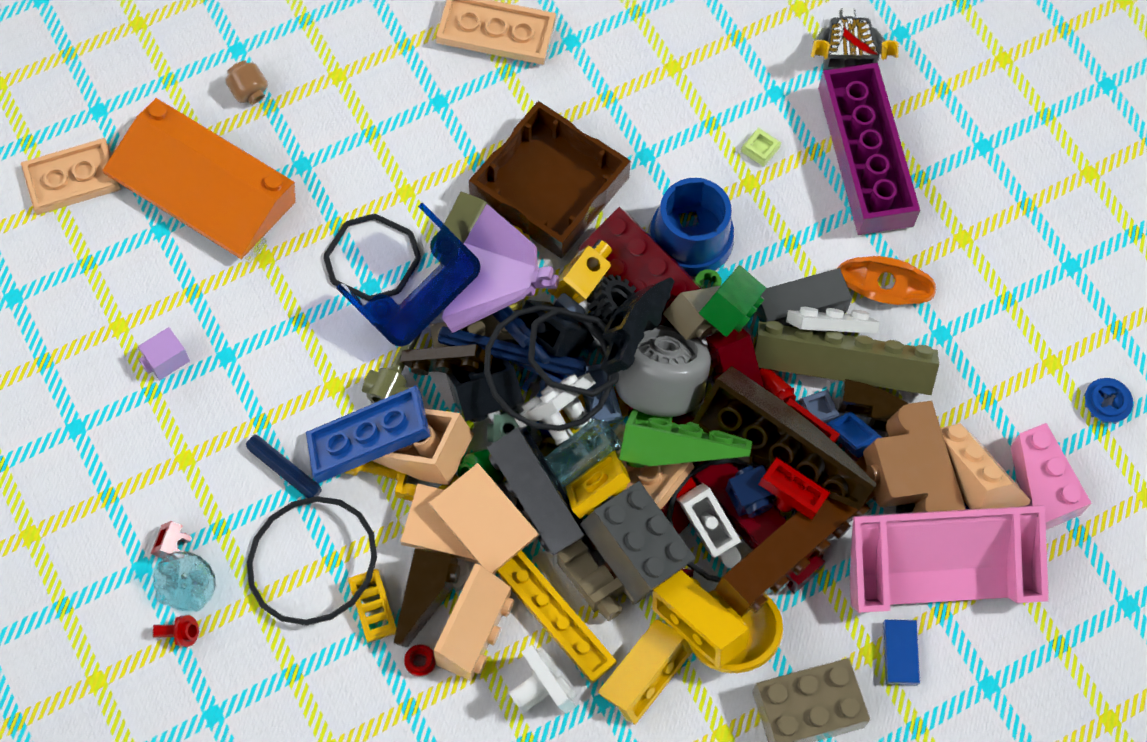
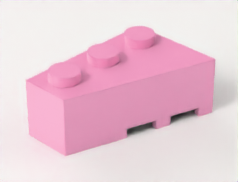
M1047 423L1022 432L1017 436L1010 448L1017 483H1019L1021 490L1031 500L1029 505L1026 506H1045L1046 530L1082 515L1092 503Z

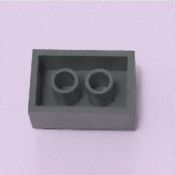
M640 481L595 509L579 524L635 602L696 559Z

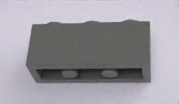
M838 268L766 288L760 296L764 301L757 308L756 313L760 322L776 321L782 325L793 327V325L786 322L788 310L800 311V307H811L818 309V312H826L827 308L842 310L845 314L848 311L852 297L842 272Z

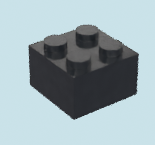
M493 357L490 373L497 393L514 410L518 404L524 403L515 368L509 361ZM480 368L476 372L453 370V373L446 374L455 406L465 421L478 422L486 419L490 413L496 411L506 412L492 396L484 374V368Z

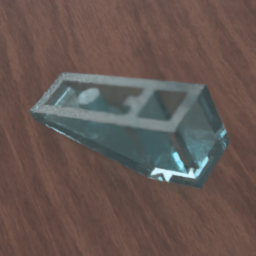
M594 418L547 455L545 459L561 485L565 487L612 451H619L622 447V442L607 421Z

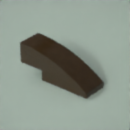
M845 379L840 391L838 412L845 414L853 412L857 416L868 417V426L874 430L887 432L886 424L890 417L902 406L909 403L885 390Z

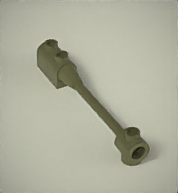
M462 191L456 199L436 238L438 252L443 254L437 271L438 276L391 368H380L378 372L370 370L364 380L362 392L367 394L366 397L372 403L409 389L405 387L407 381L401 374L405 367L400 362L402 350L414 349L447 282L455 275L463 244L486 204H488L486 201Z

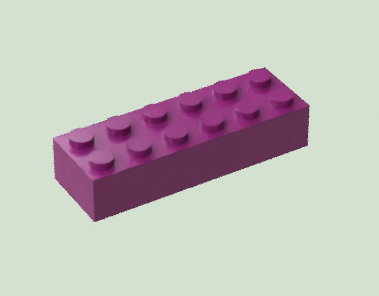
M878 63L824 70L818 90L857 234L864 235L914 227L921 210Z

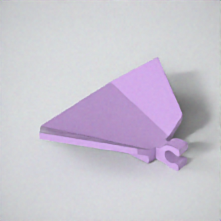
M486 204L463 244L442 319L451 332L454 333L524 299L526 296H534L536 288L556 289L560 278L558 275H553L554 269L552 266L539 268L535 244Z

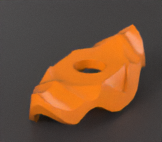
M883 256L857 257L846 260L838 266L848 288L874 301L894 305L918 304L932 300L936 293V284L930 275L902 260ZM890 273L893 275L895 284L891 289H882L879 286L878 277L880 274Z

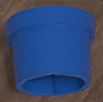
M703 178L680 180L671 185L664 193L660 206L651 220L648 234L691 277L697 276L700 271L705 269L715 271L728 260L734 246V227L731 219L732 208L729 197L719 185ZM695 212L699 223L683 227L680 224L679 215Z

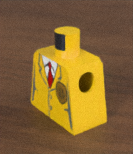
M597 240L593 247H585L574 256L561 272L558 287L556 289H548L547 291L556 299L562 293H566L578 304L586 300L611 267L610 262L606 260L612 252L611 247L602 240Z

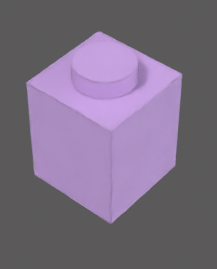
M169 327L138 346L143 356L138 359L148 374L154 372L159 381L190 362L186 350Z

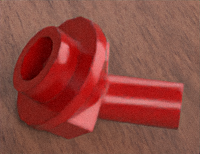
M190 615L176 617L175 625H153V638H174L175 645L182 647L192 646L199 635L198 623Z

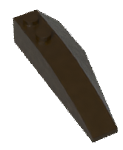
M730 366L716 379L692 423L699 424V427L705 433L709 434L710 431L716 430L752 441L750 456L737 457L741 461L749 464L754 462L761 466L763 465L767 471L775 459L779 458L830 492L828 497L858 510L862 508L877 485L853 459L810 421L733 366Z

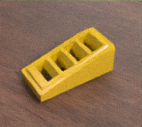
M374 569L369 584L376 583V586L365 589L355 603L367 643L396 633V625L378 569ZM367 572L348 578L353 596L365 581ZM380 596V599L365 604L361 602V600L369 597ZM384 608V612L368 617L365 615L366 612ZM387 619V625L370 630V624Z

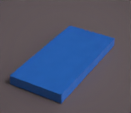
M417 385L307 431L306 438L312 476L317 484L430 437L421 391Z

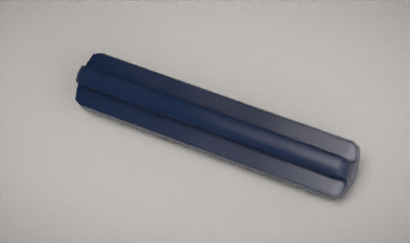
M253 435L246 442V447L252 454L305 497L311 498L321 493V486L259 435Z

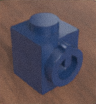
M763 465L754 469L752 466L745 467L738 471L735 477L728 480L725 490L739 517L745 514L749 518L756 517L776 505L774 502L775 495L759 485V482L766 473Z

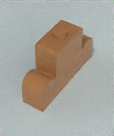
M924 401L902 406L887 421L886 429L889 437L877 438L863 451L867 466L866 474L877 484L874 492L878 506L884 508L914 503L915 507L912 513L966 510L933 402Z

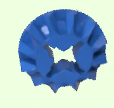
M1097 379L1088 386L1084 394V407L1089 409L1091 417L1100 419L1102 424L1106 422L1116 424L1126 419L1133 408L1131 392L1122 382L1116 379ZM1115 395L1112 406H1101L1103 398L1107 399Z

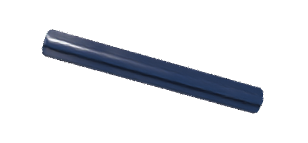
M443 326L438 334V342L447 346L477 344L484 350L490 337L462 330L452 333L446 326ZM498 339L495 340L491 348V355L493 357L532 367L528 360L529 348L525 350L521 345ZM549 352L546 353L551 359L547 364H543L536 355L534 357V360L543 370L566 376L575 374L578 378L585 375L587 368L585 361L569 357H557Z

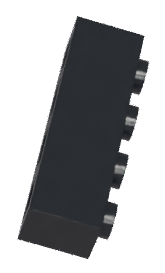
M517 427L487 447L491 453L489 455L491 464L497 471H502L507 480L505 486L512 497H517L524 507L521 509L523 516L531 525H535L540 534L538 540L547 552L551 551L552 555H555L587 536L579 525L583 519H579L572 511L566 491L526 427Z

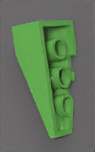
M632 409L625 426L619 460L626 461V464L629 466L642 468L645 465L658 466L750 456L752 441L716 430L710 431L708 434L703 432V429L696 423L688 422L687 424L679 425L672 422L673 417H657Z

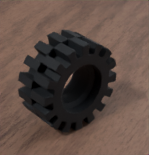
M609 275L600 281L587 297V302L591 303L587 307L589 311H594L592 316L600 318L607 325L615 311L635 293L634 291L637 288L634 285L630 287L628 285L629 281L626 278L621 281V276L616 275L614 277Z

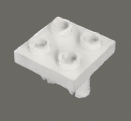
M587 373L578 378L575 374H572L560 383L588 389L595 384V381L590 373ZM550 386L541 391L542 396L540 399L535 397L523 404L522 408L524 411L520 413V415L533 422L539 421L551 425L565 424L559 412L561 409H563L571 422L579 420L587 414L578 398L581 394L551 388ZM590 418V419H589L586 423H584L583 425H579V426H576V427H573V428H574L575 430H577V429H579V428L585 426L586 424H588V422H590L592 419ZM516 420V422H517V424L519 425V427L528 426V425H526V424H524V423H522V422ZM570 429L562 431L548 430L556 445L566 441L573 435Z
M533 645L523 650L521 653L534 671L532 672V677L509 692L517 706L526 712L549 696L565 714L576 708L577 706L572 699L577 695L562 675L558 678L556 677L554 672L558 670V667L544 649L538 651Z

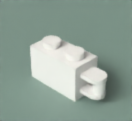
M702 483L676 499L706 551L714 558L718 556L720 561L731 569L742 560L741 554L735 546L741 540L708 486Z

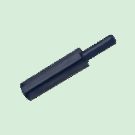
M507 306L492 315L501 323L514 311ZM518 316L504 328L523 349L527 350L530 344L531 329ZM536 342L535 355L543 364L549 363L550 356Z

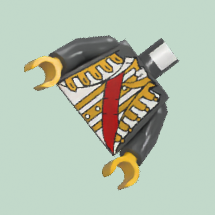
M844 7L840 9L839 17L832 18L829 27L822 28L813 41L811 57H815V55L824 57L823 70L878 63L880 54L882 60L887 59L889 55L898 58L899 43L893 40L886 41L878 30L872 27L870 19L856 18L854 8Z

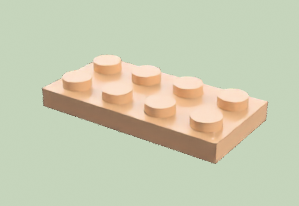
M447 0L436 34V43L544 65L556 22V13L493 0Z

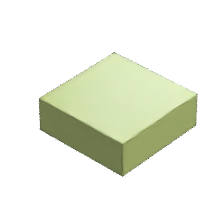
M758 128L742 146L741 152L764 167L780 149L781 142Z

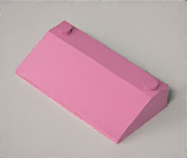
M1045 506L853 516L850 560L851 606L858 613L891 611L890 605L994 598H1009L1016 603L1049 601Z

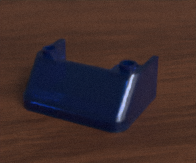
M423 202L418 207L441 229L432 238L430 244L433 256L441 264L400 305L390 296L384 294L376 295L364 304L345 284H339L336 287L395 346L410 344L478 277L481 270L479 259Z

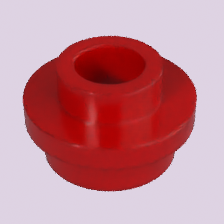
M417 644L409 648L404 656L406 670L416 677L430 674L436 666L434 651L429 646ZM422 656L426 658V663L423 666L415 665L414 661L417 657Z

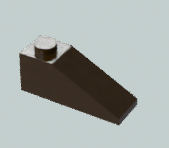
M414 549L394 644L407 648L452 591L453 583L456 584L460 576V565H457L458 559L448 554Z

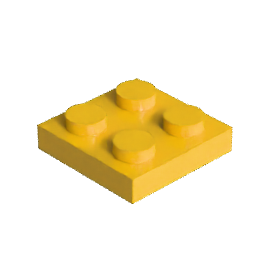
M615 450L565 486L572 511L579 519L586 514L590 515L611 495L617 496L623 492L627 484L631 482L623 460H619L620 456Z

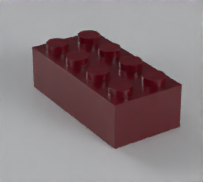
M620 207L578 248L581 251L587 246L593 247L597 240L606 242L611 247L612 252L606 258L610 262L611 267L604 276L613 275L615 277L619 275L621 276V281L626 278L629 281L628 285L630 287L634 285L637 288L634 291L635 293L671 277L675 282L670 292L671 297L666 303L663 313L681 292L703 289ZM662 313V320L659 325L674 327Z

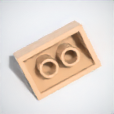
M961 423L941 428L962 499L970 509L1029 505L1031 500L979 440Z
M477 563L474 564L433 650L438 667L472 681L475 673L481 674L488 658L484 653L489 644L494 646L501 631V628L498 627L502 615L505 617L509 615L514 603V599L511 598V587Z

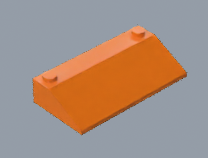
M155 98L136 117L103 168V174L241 260L296 203L294 181L158 98Z

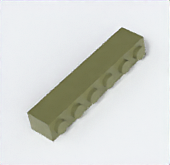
M759 321L754 345L759 368L838 381L848 379L871 386L932 395L939 368L938 350L926 345L910 346L896 340L885 342L873 340L865 335L856 337L843 335L838 331L802 330L797 327L782 325L776 321Z

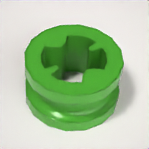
M711 269L700 271L695 279L703 289L706 288V285L702 286L704 280H710V284L714 282L712 287L721 286L722 283L720 275Z

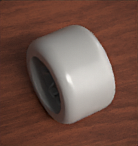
M658 325L654 330L644 332V338L638 345L635 361L632 366L625 371H619V380L615 384L616 391L627 405L648 415L677 417L690 413L698 407L704 397L711 366L710 353L700 339L685 340L675 327Z

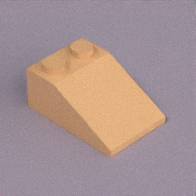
M425 409L430 437L373 460V462L425 482L450 485L474 434L460 413Z

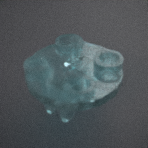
M175 551L165 555L156 565L153 573V584L156 590L155 597L157 601L180 611H200L211 600L216 588L215 574L212 567L202 557L189 551Z

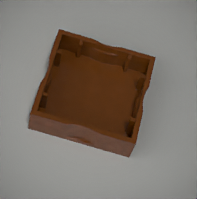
M537 101L513 129L508 140L499 149L494 151L469 179V194L486 201L511 225L519 227L524 234H528L531 239L562 259L628 180L631 160L602 141L581 132L571 121L540 101Z

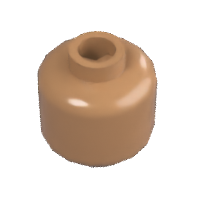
M243 60L228 69V76L225 82L238 102H250L252 105L265 97L263 92L267 89L268 82L255 63H247Z

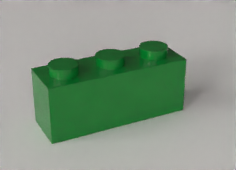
M739 265L700 310L699 314L725 337L733 329L739 333L764 301L760 296L766 287Z

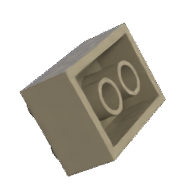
M849 658L756 683L752 691L768 742H816L863 729L870 721Z

